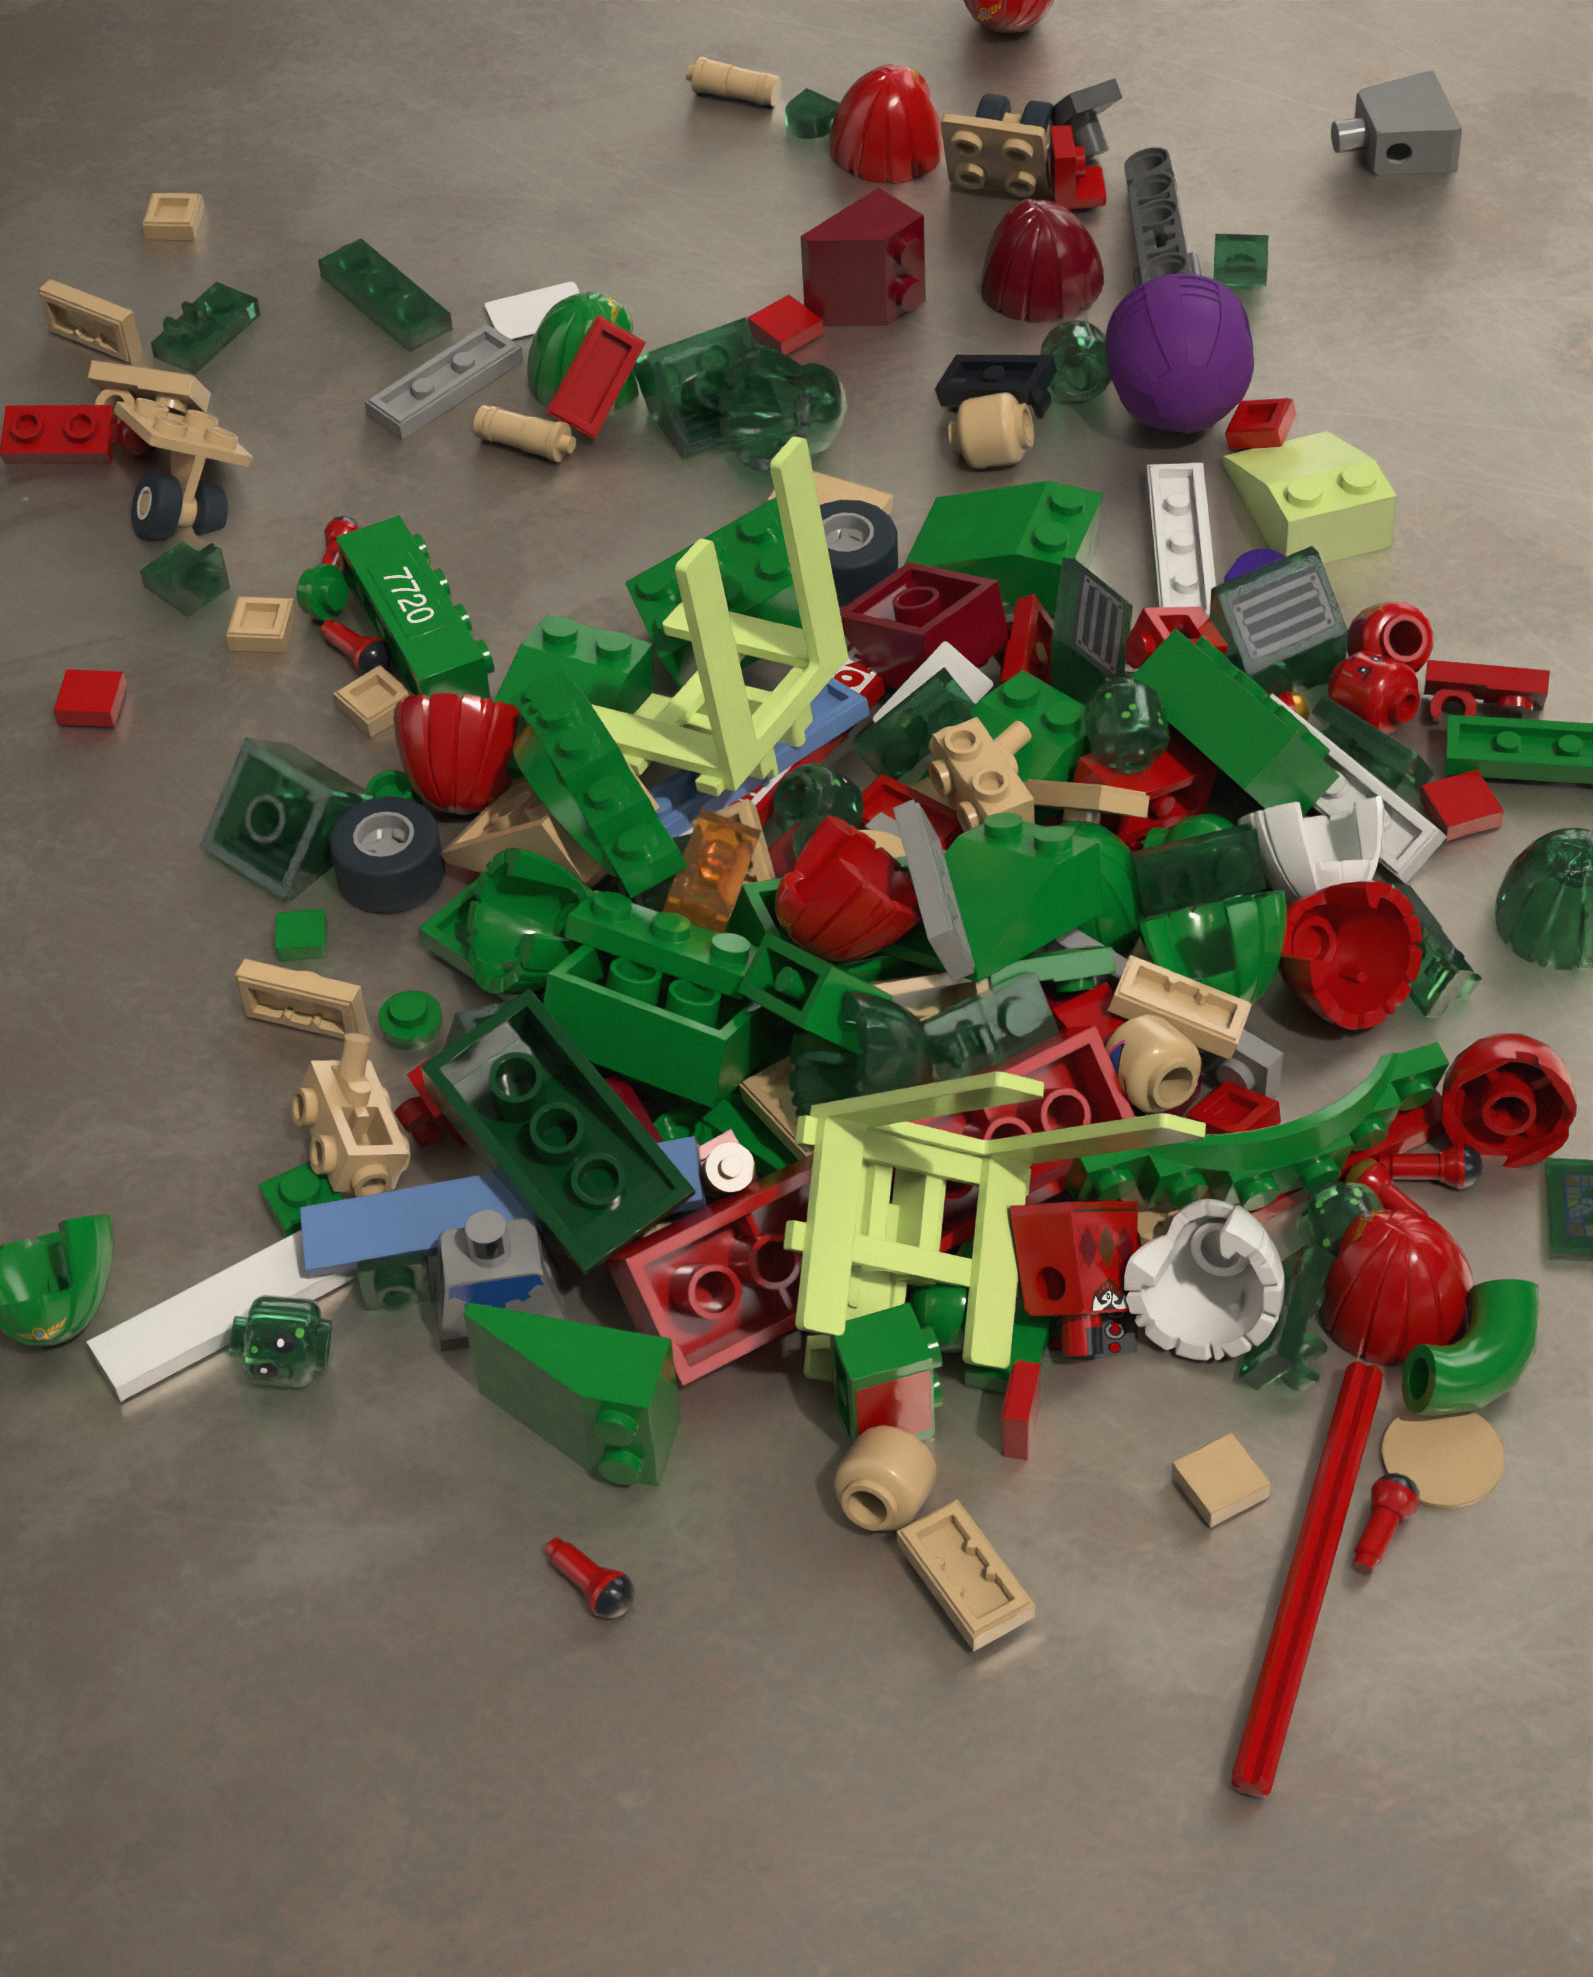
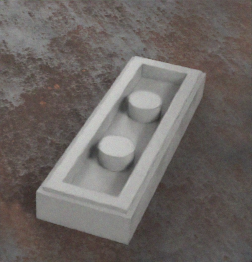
M484 324L366 400L367 417L399 439L404 440L522 363V347L488 324Z
M913 799L894 807L893 810L928 941L954 982L974 973L973 968H975L940 839L919 802L916 803Z

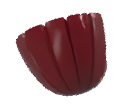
M1025 199L1007 211L991 237L981 274L983 299L988 301V305L996 312L1002 310V315L1008 318L1022 321L1027 316L1029 322L1036 323L1056 321L1058 316L1065 319L1077 314L1079 309L1085 310L1087 303L1092 305L1098 299L1104 285V269L1098 248L1084 224L1069 209L1050 200Z

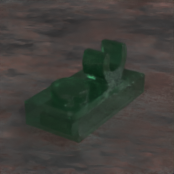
M215 282L193 303L184 301L181 304L183 314L177 320L169 316L164 319V331L150 343L153 357L195 375L261 315L258 298Z
M943 667L850 744L877 777L883 773L897 781L931 753L929 742L933 734L943 728L955 726L975 718L971 711L976 704L949 671Z
M1323 695L1312 710V714L1325 728L1319 732L1355 761V750L1365 755L1371 761L1366 770L1388 787L1396 790L1402 782L1420 794L1421 785L1427 784L1433 777L1434 773L1419 754Z
M1250 823L1129 852L1139 912L1145 918L1266 889L1257 829Z
M1392 884V888L1401 890V894L1407 896L1413 905L1414 910L1411 914L1418 916L1422 932V941L1416 944L1422 950L1421 966L1416 981L1409 983L1412 990L1408 996L1424 1017L1441 1018L1454 998L1460 1000L1468 999L1482 978L1479 974L1473 973L1474 970L1464 959V954L1457 950L1442 930L1443 927L1410 885Z
M1028 971L918 1022L919 1026L913 1025L914 1028L920 1027L916 1030L918 1035L915 1033V1036L934 1083L968 1077L1060 1033L1037 974Z
M1305 1244L1281 1261L1285 1283L1281 1313L1269 1336L1259 1346L1256 1347L1253 1344L1251 1350L1245 1353L1238 1380L1258 1391L1280 1377L1285 1385L1300 1392L1305 1391L1319 1381L1320 1374L1308 1368L1302 1359L1311 1363L1325 1354L1328 1348L1327 1344L1320 1337L1305 1332L1308 1321L1317 1313L1325 1298L1326 1289L1321 1284L1328 1256Z

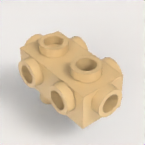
M978 717L955 726L943 728L933 734L929 742V750L934 756V761L928 765L929 774L938 794L941 797L947 796L950 806L956 809L957 817L964 833L981 825L986 817L996 813H1015L1020 815L1023 821L1035 824L1034 798L1017 775L1019 772L1018 765L1013 756L1032 738L1030 730L1022 722H1013L994 740Z
M348 1033L344 1036L341 1060L310 1061L301 1086L297 1087L293 1092L291 1114L296 1126H308L312 1136L309 1157L313 1172L315 1174H327L333 1192L354 1191L356 1197L395 1189L401 1173L408 1168L410 1145L407 1136L400 1132L391 1111L388 1090L381 1086L371 1060H367L371 1039L363 1034Z

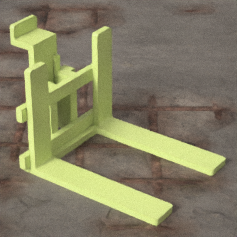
M792 437L770 463L803 629L729 612L714 542L702 538L698 539L675 566L682 602L662 623L665 635L691 641L698 670L673 698L652 693L633 715L592 705L618 745L625 760L638 776L653 761L701 774L695 781L697 791L714 796H719L724 789L735 792L748 776L764 779L766 776L775 778L779 773L774 751L775 744L785 742L789 743V746L800 747L806 742L804 731L813 721L810 703L849 658L808 443L804 438ZM746 655L794 667L771 692L746 686L743 680L740 661Z
M999 1071L811 1105L810 1116H798L795 1139L796 1145L814 1149L806 1223L796 1220L786 1221L783 1248L784 1250L803 1254L796 1327L802 1331L822 1334L807 1336L804 1375L810 1379L833 1383L830 1336L842 1335L845 1331L846 1320L905 1304L907 1284L924 1286L936 1285V1282L969 1288L963 1361L967 1364L991 1369L1008 1368L1011 1356L1015 1303L1020 1291V1274L1011 1219V1206L1025 1205V1198L1029 1196L1031 1175L1029 1167L1032 1164L1201 1140L1205 1139L1206 1124L1171 1114L1159 1113L995 1140H981L907 1122L1043 1098L1044 1082ZM893 1167H895L896 1169L893 1188L892 1204H890L889 1200L892 1181V1171ZM947 1180L979 1187L972 1259L939 1252Z

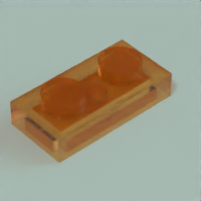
M701 809L683 855L688 867L676 873L662 912L680 914L688 918L693 924L717 933H724L761 830Z

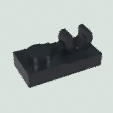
M955 355L934 390L940 405L959 407L963 401L969 398L1003 392L1010 393L1017 399L1019 404L1031 405L1037 419H1043L1052 403V398L1047 388L1058 370L1053 355Z

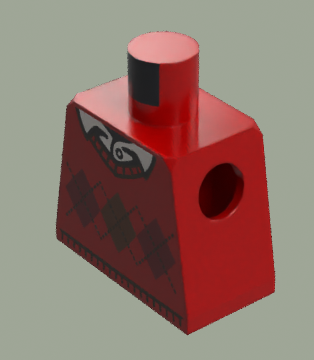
M1138 1201L1012 1205L1011 1219L1025 1311L1029 1316L1060 1315L1062 1356L1102 1355L1101 1313L1130 1311L1126 1301L1129 1291L1124 1290V1275L1131 1255L1137 1251Z

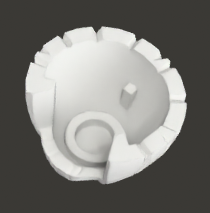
M1381 796L1356 801L1353 803V810L1332 813L1330 818L1325 815L1303 818L1300 802L1269 807L1240 818L1238 820L1239 829L1247 852L1261 875L1273 890H1284L1286 901L1292 903L1299 898L1314 894L1318 890L1332 885L1372 881L1378 865L1384 834V804Z
M1216 1199L1196 1200L1179 1210L1171 1222L1168 1233L1152 1239L1131 1255L1124 1275V1290L1129 1291L1126 1301L1130 1313L1136 1314L1135 1322L1139 1327L1145 1326V1335L1163 1349L1175 1348L1176 1355L1194 1360H1208L1213 1356L1215 1360H1220L1225 1354L1230 1357H1236L1249 1352L1253 1344L1257 1347L1269 1336L1282 1310L1285 1290L1284 1272L1275 1244L1262 1224L1240 1205L1234 1206L1228 1202Z

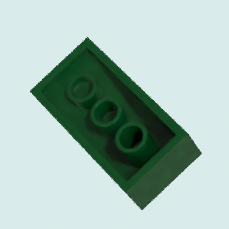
M530 988L421 1065L428 1096L469 1147L585 1276L695 1195V1189Z

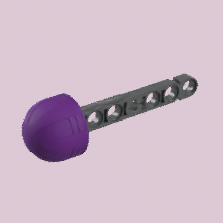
M1151 147L1134 153L1124 164L1140 267H1136L1133 270L1135 289L1120 301L1112 313L1107 326L1106 352L1108 367L1121 403L1136 419L1152 428L1170 432L1193 433L1214 426L1216 422L1228 415L1244 398L1251 383L1254 370L1253 342L1248 317L1240 300L1223 284L1202 276L1198 254L1196 252L1189 253L1180 198L1177 191V181L1170 154L1164 148Z

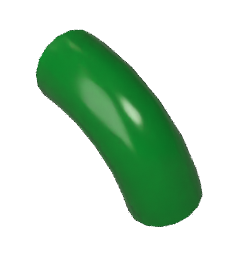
M1498 1279L1474 1285L1469 1290L1470 1319L1468 1330L1463 1338L1453 1345L1446 1346L1418 1344L1409 1352L1404 1363L1401 1382L1403 1401L1407 1409L1414 1414L1430 1416L1480 1411L1512 1390L1536 1351L1540 1317V1298L1537 1284L1521 1279Z

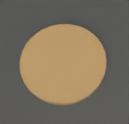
M1406 1410L1390 1424L1382 1443L1381 1456L1386 1474L1396 1472L1408 1476L1416 1483L1420 1491V1504L1428 1507L1457 1509L1473 1505L1486 1498L1496 1488L1504 1470L1505 1452L1502 1441L1493 1426L1476 1412L1430 1416L1414 1414Z

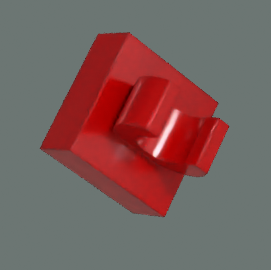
M427 1059L407 1074L420 1096L404 1101L394 1113L408 1133L412 1132L423 1148L436 1142L443 1135L445 1129L463 1147L467 1143L427 1094L421 1065L426 1063Z

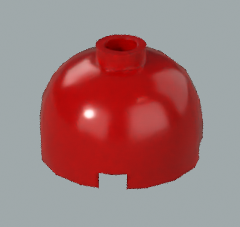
M1497 1033L1479 1038L1455 1057L1445 1074L1441 1102L1442 1123L1449 1140L1454 1145L1456 1143H1463L1472 1146L1480 1155L1506 1156L1507 1159L1502 1167L1519 1168L1543 1161L1562 1148L1567 1141L1569 1127L1574 1121V1116L1576 1118V1091L1564 1060L1547 1044L1521 1033Z

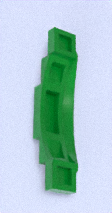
M564 669L551 676H544L534 680L525 690L511 697L514 706L519 709V715L526 725L513 745V752L527 783L562 828L609 875L619 878L630 898L688 867L679 848L659 819L647 794L630 770L613 737L582 689H578L573 679H569Z
M1438 1042L1401 1053H1389L1380 1056L1369 1076L1354 1090L1338 1101L1312 1114L1267 1128L1226 1134H1206L1205 1139L1073 1158L1065 1184L1074 1202H1086L1096 1198L1099 1201H1114L1129 1194L1137 1187L1147 1209L1168 1202L1172 1206H1184L1198 1200L1208 1191L1212 1199L1225 1201L1234 1206L1240 1205L1245 1210L1252 1211L1272 1203L1280 1194L1303 1188L1305 1192L1318 1191L1331 1185L1340 1177L1341 1170L1351 1150H1366L1377 1145L1387 1137L1388 1130L1399 1109L1402 1111L1412 1110L1432 1099L1449 1062Z

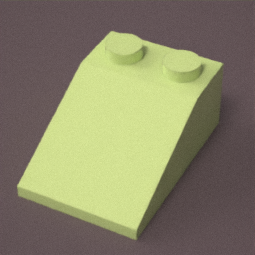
M1329 431L1284 441L1282 447L1254 448L1223 456V466L1271 550L1283 554L1290 561L1292 571L1392 547L1397 501L1396 493L1374 458Z

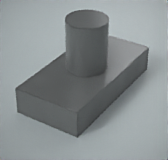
M1116 78L1070 93L1053 105V126L1071 125L1075 146H1084L1085 160L1110 150L1098 115L1122 99Z

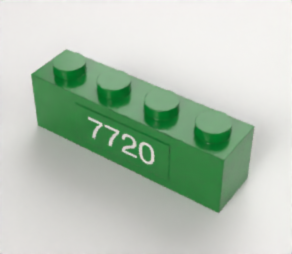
M400 515L337 536L336 541L345 581L377 638L385 641L390 648L392 654L391 662L406 688L414 695L424 694L430 698L435 693L457 694L459 699L464 694L480 696L482 699H491L487 676L495 671L491 653L483 639L476 642L473 639L471 622L464 606L461 603L453 605L451 602V591L443 571L440 568L432 570L430 567V556L422 536L419 533L411 535Z

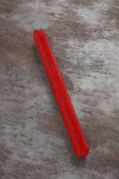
M1357 1361L1349 1364L1345 1370L1232 1770V1787L1242 1794L1264 1798L1271 1793L1382 1388L1383 1373L1375 1365L1366 1366Z

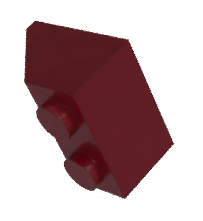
M878 187L800 236L804 306L823 319V326H887L926 301L924 215Z
M908 562L840 610L844 636L889 687L899 689L943 642H948L975 667L981 668L987 664L992 656L1005 648L1009 640L997 580Z

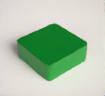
M324 909L288 911L276 914L275 949L279 961L316 959L327 956L328 923Z

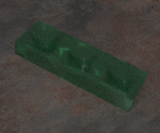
M362 238L346 244L318 260L321 277L409 353L453 330L450 312Z

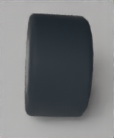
M837 500L820 505L839 607H845L898 570V533L891 516L878 506L861 500Z
M386 796L368 799L351 807L336 821L329 838L338 888L350 903L365 911L384 914L407 911L426 902L440 887L445 874L444 858L440 854L442 847L437 821L426 807L407 798Z

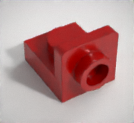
M1071 125L1050 126V182L1053 201L1067 209L1074 210L1105 206L1106 189L1102 168L1100 166L1085 167L1084 146L1074 145Z

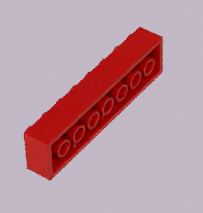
M1095 1025L1064 1028L969 1075L974 1076L999 1071L1044 1082L1042 1099L907 1122L976 1139L995 1140L1134 1118L1135 1115L1127 1096L1120 1087L1117 1073ZM814 1153L623 1247L606 1260V1264L637 1332L671 1339L677 1385L684 1386L797 1328L795 1322L803 1254L784 1250L783 1248L786 1221L796 1220L805 1223L807 1221ZM1073 1158L1032 1164L1029 1167L1031 1169L1029 1196L1025 1198V1205L1039 1204L1068 1189L1065 1180ZM893 1167L892 1171V1181L889 1200L890 1204H892L893 1188L896 1169L895 1167ZM951 1180L946 1181L939 1252L943 1253L974 1237L979 1187Z

